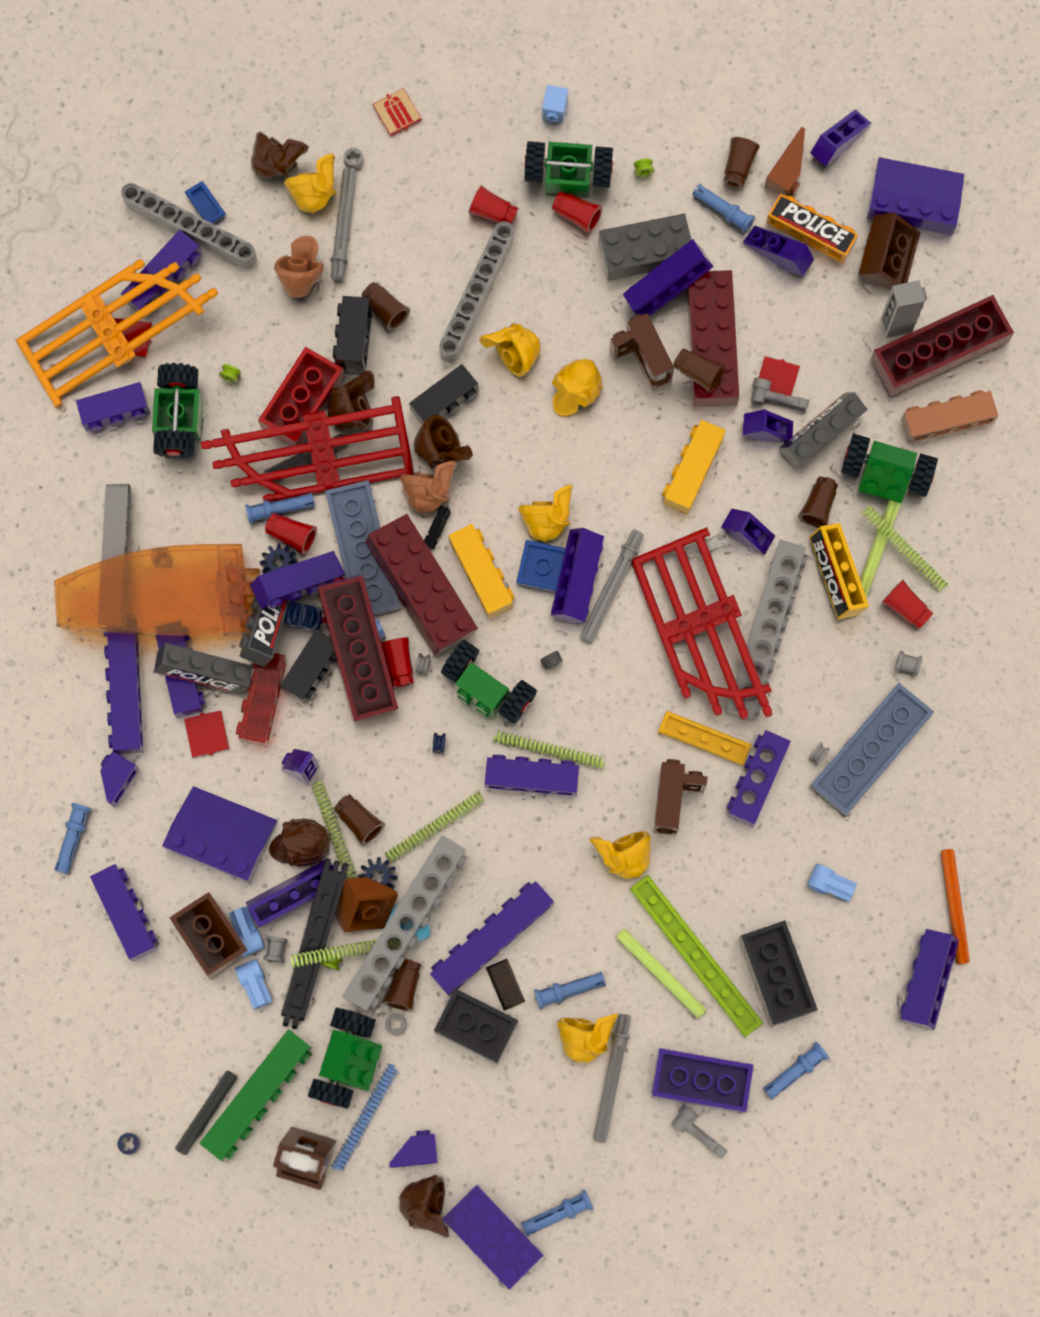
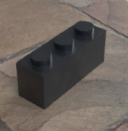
M461 364L409 403L410 411L421 424L430 415L442 417L448 413L451 415L460 408L463 402L466 400L471 401L477 396L479 384L465 366Z
M317 629L314 631L280 685L283 692L303 704L314 698L317 693L316 686L328 676L330 664L336 662L328 635Z

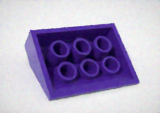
M878 157L866 219L873 220L874 215L896 213L916 229L953 236L958 222L965 174Z
M193 786L172 822L162 847L169 852L251 885L278 820Z

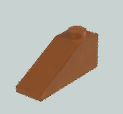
M804 127L799 129L766 177L765 187L778 195H794L801 185L799 178L805 137Z

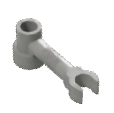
M754 378L752 384L754 390L751 401L764 403L765 399L792 405L800 409L806 410L808 408V399L770 391L771 381Z
M683 1104L678 1111V1116L671 1124L682 1133L686 1129L722 1159L727 1150L693 1124L699 1115Z

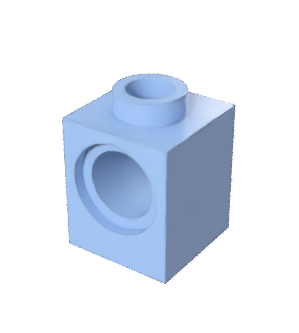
M547 85L542 106V118L550 122L564 121L568 101L567 88Z

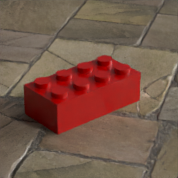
M305 347L258 419L261 429L304 422L303 415L324 411L333 396L331 388H338L345 378L344 369ZM306 431L275 437L294 446L303 444L307 438Z

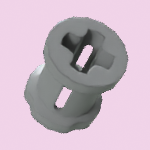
M900 651L895 671L904 670L913 673L914 676H918L923 657H913Z
M267 936L266 940L269 942L267 953L263 960L284 963L282 957L284 945L288 939Z

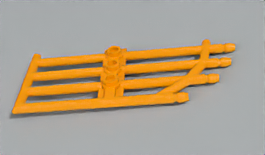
M140 259L15 341L55 408L63 405L60 397L115 363L117 368L127 364L136 357L134 349L193 311L197 316L204 314L205 311L201 306L219 294L217 289L212 288L206 294L204 293L194 299L186 290L202 279L199 273L192 275L190 279H186L180 284H176L165 278L180 268L177 262L171 263L167 268L153 275L135 273L136 270H140L145 266V262ZM121 281L142 282L107 306L100 296ZM156 284L169 290L118 324L111 315V313ZM178 295L187 303V305L130 342L126 340L122 333ZM82 308L87 319L35 353L31 351L27 344L29 341ZM91 326L94 328L98 335L97 338L45 372L43 371L38 362L39 360ZM101 345H104L109 353L107 357L58 389H54L49 381L50 378Z

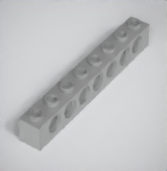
M781 539L747 643L754 666L761 672L759 678L762 685L769 684L765 679L767 673L772 674L775 660H772L774 651L779 652L782 639L778 638L780 630L785 631L789 618H786L785 614L787 609H792L795 597L791 596L793 588L798 589L802 576H799L798 572L800 567H805L808 555L804 554L806 547ZM785 563L791 564L794 570L786 572L783 570L782 565ZM782 584L787 588V591L780 593L776 590L775 586ZM776 605L780 608L781 612L773 614L769 611V607ZM770 626L773 628L774 634L766 635L763 633L762 628ZM763 647L767 650L768 654L763 657L759 656L756 653V649ZM743 660L736 678L739 690L753 688ZM754 696L752 699L743 698L749 716L746 720L752 721L754 715L759 716L761 706L757 696ZM730 698L726 714L740 718L738 709H736L733 699Z
M441 835L342 996L344 999L365 1012H368L370 1008L372 1010L376 1008L381 999L378 997V994L382 988L386 990L393 980V977L390 975L394 968L399 970L406 958L403 954L407 947L412 949L418 939L415 936L418 929H424L431 917L428 916L431 908L436 909L443 898L440 896L444 887L449 889L455 879L452 875L455 869H461L467 859L465 848ZM447 859L451 865L447 870H440L437 867L438 861ZM428 879H435L438 882V887L435 890L431 891L425 888V882ZM423 899L426 902L425 908L420 911L415 910L412 907L414 900ZM410 919L414 925L411 930L404 931L400 928L401 921ZM391 939H398L401 942V947L397 951H391L387 945ZM379 959L388 961L389 966L385 971H378L375 968V963ZM367 979H372L376 982V987L371 992L363 989V983Z

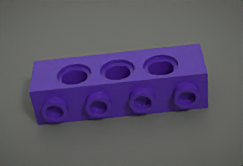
M765 730L763 736L758 734L753 747L757 748L755 755H749L744 766L748 771L745 777L740 775L735 787L739 792L736 798L731 796L726 809L730 811L729 818L752 828L754 827L789 747L790 740ZM762 752L770 753L772 761H762L760 754ZM760 773L763 776V782H753L751 774ZM746 793L751 794L754 797V802L746 804L742 800V795Z

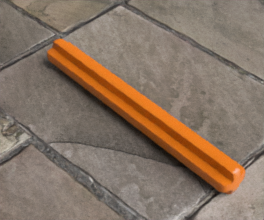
M945 849L941 851L952 935L959 939L955 954L956 963L967 964L970 962L955 852L953 849Z

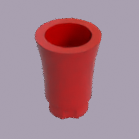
M480 185L468 213L496 223L505 221L512 225L519 208Z
M562 191L555 197L552 210L589 234L598 224L603 206Z
M273 513L267 520L265 533L305 555L314 543L317 527Z
M903 579L881 602L902 616L910 624L913 623L918 629L934 614Z
M402 637L382 642L381 645L393 688L414 684L409 652V638Z

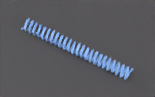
M388 1063L387 1066L389 1068H385L387 1072H382L384 1076H380L383 1081L378 1080L380 1084L376 1085L378 1089H373L375 1093H371L374 1098L369 1097L371 1102H366L369 1106L365 1105L364 1108L366 1110H362V1113L365 1115L359 1114L362 1119L357 1118V1121L360 1123L355 1122L357 1127H352L354 1131H350L353 1136L347 1135L350 1140L345 1139L348 1144L344 1143L343 1146L345 1148H340L344 1153L338 1152L341 1157L336 1156V1159L340 1162L334 1160L333 1162L337 1166L331 1165L333 1169L343 1171L344 1167L342 1166H347L345 1162H349L348 1158H351L349 1153H354L352 1149H356L354 1145H358L356 1140H361L358 1136L362 1137L363 1134L361 1132H366L364 1128H368L365 1123L370 1124L368 1120L372 1119L370 1115H375L373 1111H377L374 1106L380 1107L377 1102L381 1103L382 1101L379 1098L383 1099L384 1096L382 1094H387L383 1089L389 1090L387 1086H391V1083L388 1081L393 1082L391 1077H396L393 1073H398L393 1068L395 1065Z

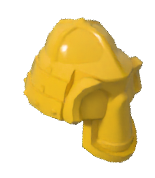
M333 153L327 154L316 161L317 173H301L295 177L286 178L284 185L302 212L314 214L316 211L323 209L329 199L337 194L333 189L335 160Z
M512 323L510 327H504L497 332L482 335L479 338V342L485 348L496 346L503 363L512 374L518 377L525 376L529 372L541 351L540 339L534 332L524 328L521 324Z
M580 359L573 361L555 374L552 385L556 387L557 392L554 394L552 402L554 412L561 417L574 415L578 412L579 405L587 407L600 396V391L603 388L602 377L593 360Z
M572 484L555 491L553 501H532V505H519L518 511L533 539L543 542L553 540L560 535L566 526L570 525L568 516L570 515Z
M638 831L625 835L612 843L603 840L601 837H590V842L593 843L604 864L607 865L609 873L630 879L640 877L649 868L651 837L647 831Z
M618 1013L596 1020V1023L583 1018H560L557 1025L565 1055L576 1063H587L606 1052V1044H608L616 1018H618Z

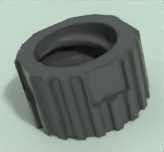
M557 650L543 657L540 661L545 670L562 662L563 659Z

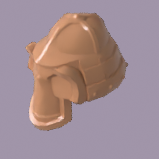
M305 235L295 239L291 243L292 256L284 255L277 259L274 270L287 295L292 299L306 297L310 293L311 287L321 277L324 269V264L316 261L319 249L316 239L312 236Z
M448 461L437 465L434 475L415 472V475L402 474L399 477L403 485V491H405L408 505L412 510L420 514L433 512L443 502L450 500L448 491L457 462Z

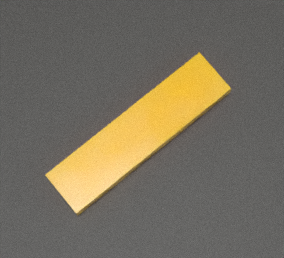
M666 711L658 730L659 734L740 766H744L752 746L750 743L669 711Z

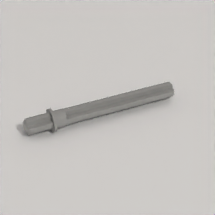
M346 167L343 169L333 257L330 258L332 263L331 278L334 281L343 280L345 265L348 263L346 253L356 174L354 168Z
M632 530L625 545L621 546L620 556L580 635L583 640L587 642L593 641L634 556L638 555L637 549L644 537V534L640 531Z
M621 1013L618 1015L615 1033L611 1034L613 1036L612 1049L594 1134V1140L605 1143L607 1140L627 1039H630V1036L627 1035L631 1016Z

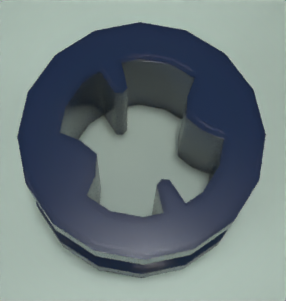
M434 732L432 753L440 751L441 754H444L446 733L438 735Z
M125 1133L119 1137L117 1146L121 1153L132 1155L139 1150L140 1140L133 1133ZM130 1137L134 1139L132 1144L135 1146L132 1150L128 1148L127 1151L124 1149L126 1144L123 1141L126 1138L130 1140Z

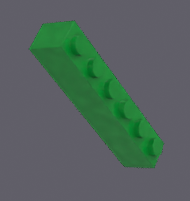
M288 1029L199 1144L220 1161L231 1160L238 1151V1148H236L237 1144L241 1139L245 1141L253 1132L251 1126L256 1120L260 1122L267 1114L268 1110L265 1108L271 1101L275 1103L283 1093L280 1090L286 1082L290 1084L297 1075L295 1070L300 1063L304 1065L310 1059L312 1047Z

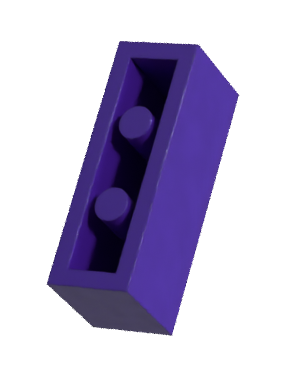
M141 382L76 400L81 422L86 432L100 431L104 426L121 425L125 420L132 418L134 420L142 419L146 414L150 413Z

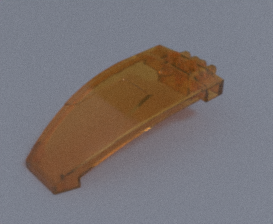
M242 544L175 545L123 554L86 566L54 581L56 627L78 633L83 630L145 635L243 636L247 632L245 624L248 619V611H253L251 609L252 603H247V598L255 597L253 590H246L252 589L250 584L253 581H245V576H257L260 574V569L244 568Z

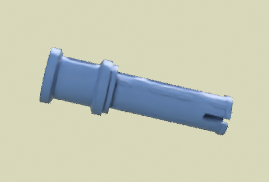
M702 184L696 186L698 190L694 189L692 196L724 215L728 223H734L741 228L743 233L750 229L755 220L754 215H748L738 205L734 204L732 206L702 186Z
M312 493L274 502L264 500L261 504L252 506L246 504L245 507L249 524H253V521L269 519L273 513L283 514L315 507Z
M76 803L71 804V815L69 821L65 823V828H67L66 835L54 871L69 874L81 832L83 833L86 829L84 825L88 812L92 810V808Z
M601 971L561 985L553 983L551 987L542 990L534 989V995L541 1010L544 1006L555 1002L560 1004L565 998L606 986Z
M817 1042L804 1055L800 1054L797 1061L791 1067L763 1087V1090L770 1096L771 1100L806 1072L812 1073L814 1071L813 1068L820 1062L829 1059L827 1053Z
M582 1190V1194L569 1200L567 1198L563 1199L564 1201L559 1206L521 1222L527 1237L565 1218L574 1219L575 1215L588 1209L590 1211L594 1210L586 1190Z

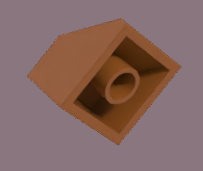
M368 877L346 879L335 916L344 932L385 928L398 893Z

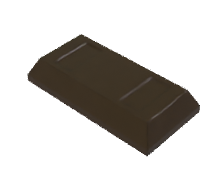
M508 959L486 967L504 1011L525 1002Z

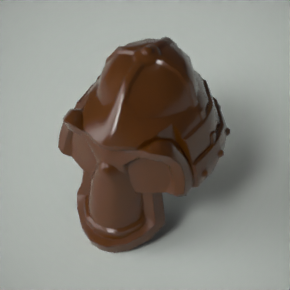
M259 131L256 133L253 145L251 166L257 176L269 178L280 175L288 178L290 172L298 166L296 160L308 151L309 146L293 139H287L282 145L274 137L269 138Z
M371 371L362 372L360 376L341 387L331 388L333 396L328 406V417L371 409L365 394L373 390L375 386L374 375ZM373 418L337 424L334 427L340 430H369Z
M430 415L424 421L414 439V452L419 458L428 462V466L431 469L448 461H467L473 456L472 449L468 445L461 447L457 433L450 422L439 415Z
M304 818L292 819L283 823L282 833L277 835L269 846L270 855L280 863L289 862L290 866L296 865V867L312 866L322 862V859L330 852V838L326 828L315 820Z
M435 1174L405 1186L399 1196V1208L409 1226L413 1227V1229L418 1228L444 1236V1238L449 1237L448 1228L441 1219L445 1197V1182L443 1178Z

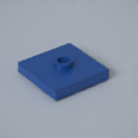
M526 540L516 584L556 593L566 548Z

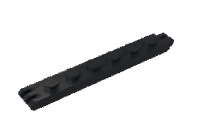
M325 859L298 951L299 954L302 952L306 953L307 951L310 953L315 950H324L326 947L349 864L344 863L342 870L338 871L340 861L335 860L332 869H330L331 859ZM317 952V964L314 962L313 953L311 955L313 959L312 965L307 954L308 965L305 964V957L303 955L304 966H301L298 955L299 967L296 966L295 962L280 1014L284 1016L282 1026L287 1027L290 1018H292L291 1028L297 1029L299 1020L304 1021L321 964Z

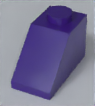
M765 409L745 413L743 436L756 441L785 443L793 436V421Z
M731 508L721 526L734 540L765 555L775 537L768 528L747 511Z
M112 751L110 755L107 754L102 760L100 772L107 802L115 808L139 768L136 764Z
M430 1130L416 1131V1136H411L390 1161L389 1167L398 1168L437 1164L436 1135L430 1134Z

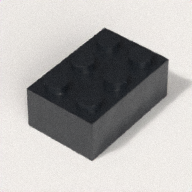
M343 296L342 303H338L337 307L339 324L335 326L337 345L333 346V359H335V364L344 369L345 374L360 375L367 370L372 322L370 298Z
M455 988L434 1032L498 1065L519 1020Z

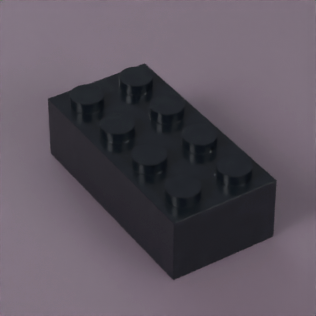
M785 920L739 937L770 1027L800 1018L818 1010Z

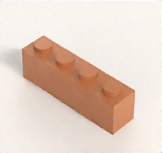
M978 390L971 393V396L962 398L961 395L950 398L947 402L934 401L926 407L919 408V406H913L908 408L901 418L908 443L994 423L998 417V412L991 391L984 392L983 390Z

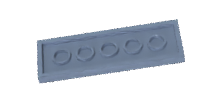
M369 480L326 490V498L346 578L360 574L363 575L374 616L399 610L400 605L396 592L365 543L368 534L380 528Z
M898 683L810 787L846 816L931 717L934 711Z

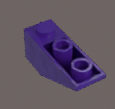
M754 225L743 241L744 245L782 269L802 277L814 261L807 244Z

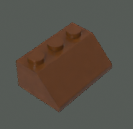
M896 213L874 215L858 276L871 285L889 290L894 285L907 283L921 232Z
M210 892L169 917L209 980L231 966L248 951Z

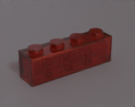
M274 653L273 659L265 667L253 662L251 664L254 671L250 680V687L246 690L249 691L247 700L244 699L241 706V713H244L242 722L238 721L236 735H239L240 742L268 747L281 691L280 685L283 681L287 665L286 655Z

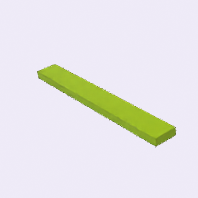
M646 875L629 888L744 1038L761 1026L763 1021L650 876Z

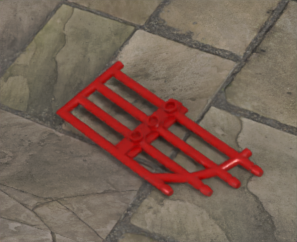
M400 396L392 397V405L331 417H326L325 411H316L303 415L304 422L232 436L229 429H223L220 431L221 438L201 442V448L206 450L212 447L226 446L231 455V458L212 462L213 469L238 466L247 475L241 479L235 478L231 480V487L236 488L241 487V485L259 484L275 492L274 494L264 495L263 501L273 502L309 493H323L326 490L369 480V483L399 478L402 474L415 475ZM394 414L396 426L341 437H330L328 426ZM306 431L309 442L242 456L235 445ZM394 435L399 437L400 447L339 459H335L333 447ZM305 452H311L313 464L258 474L248 464ZM398 456L403 458L404 468L339 480L337 468ZM315 472L317 485L290 490L273 482V480Z
M708 527L633 558L631 563L678 686L681 688L682 696L685 699L691 697V691L687 687V683L705 692L716 716L722 715V708L717 696L731 698L742 720L749 718L743 698L757 696L763 714L766 718L771 717L772 709L769 706L766 694L772 692L769 684H761L736 618L742 616L734 594L727 597L704 539L711 535ZM693 542L697 543L719 601L707 606L684 550V546ZM672 551H676L698 608L688 614H685L663 558V555ZM653 559L656 562L677 617L666 623L663 621L642 564ZM728 622L753 688L739 690L716 632V626ZM707 631L729 689L712 685L695 641V635ZM686 640L700 679L682 670L673 644Z

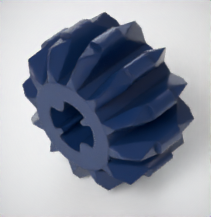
M278 543L276 550H273L272 546L268 547L269 554L262 552L264 560L260 561V566L264 567L262 573L265 574L298 563V560L294 559L297 555L295 551L290 552L288 545L282 550L281 544ZM280 559L283 565L278 567L276 561Z
M289 603L284 623L293 628L307 631L319 630L323 620V611L318 607L307 604Z
M377 857L376 864H373V861L368 859L370 867L361 866V869L366 874H358V878L368 877L372 879L375 878L374 873L378 872L380 875L384 874V876H381L382 881L379 883L391 889L395 888V885L390 881L398 880V876L390 875L396 871L395 866L388 868L390 865L388 859L385 860L383 865H381V857Z

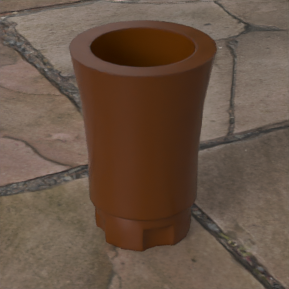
M732 137L730 139L729 155L724 171V184L735 188L744 187L754 158L760 148L759 144L742 137Z
M373 282L369 284L362 292V297L370 298L371 309L388 331L398 328L409 316L410 308L398 301L379 283Z
M684 348L679 352L673 364L674 368L679 370L681 374L698 383L709 393H712L718 386L726 368L723 364L709 360Z
M820 476L817 478L805 505L798 514V518L803 523L814 528L828 525L831 508L837 494L838 484L836 481L829 477Z
M350 794L344 796L334 807V811L352 831L361 846H365L374 840L385 826L383 821L374 816Z
M405 959L399 970L395 968L392 976L393 980L381 1003L398 1010L413 1012L421 964Z

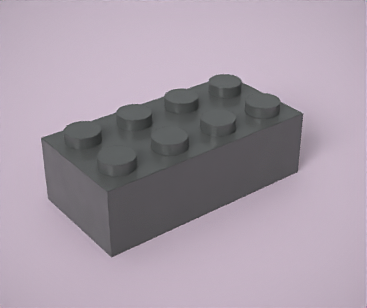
M685 213L599 230L598 242L607 281L649 273L682 248L683 245L691 241Z

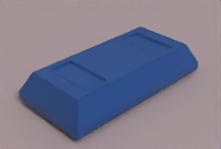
M203 180L184 192L202 219L213 224L226 215Z

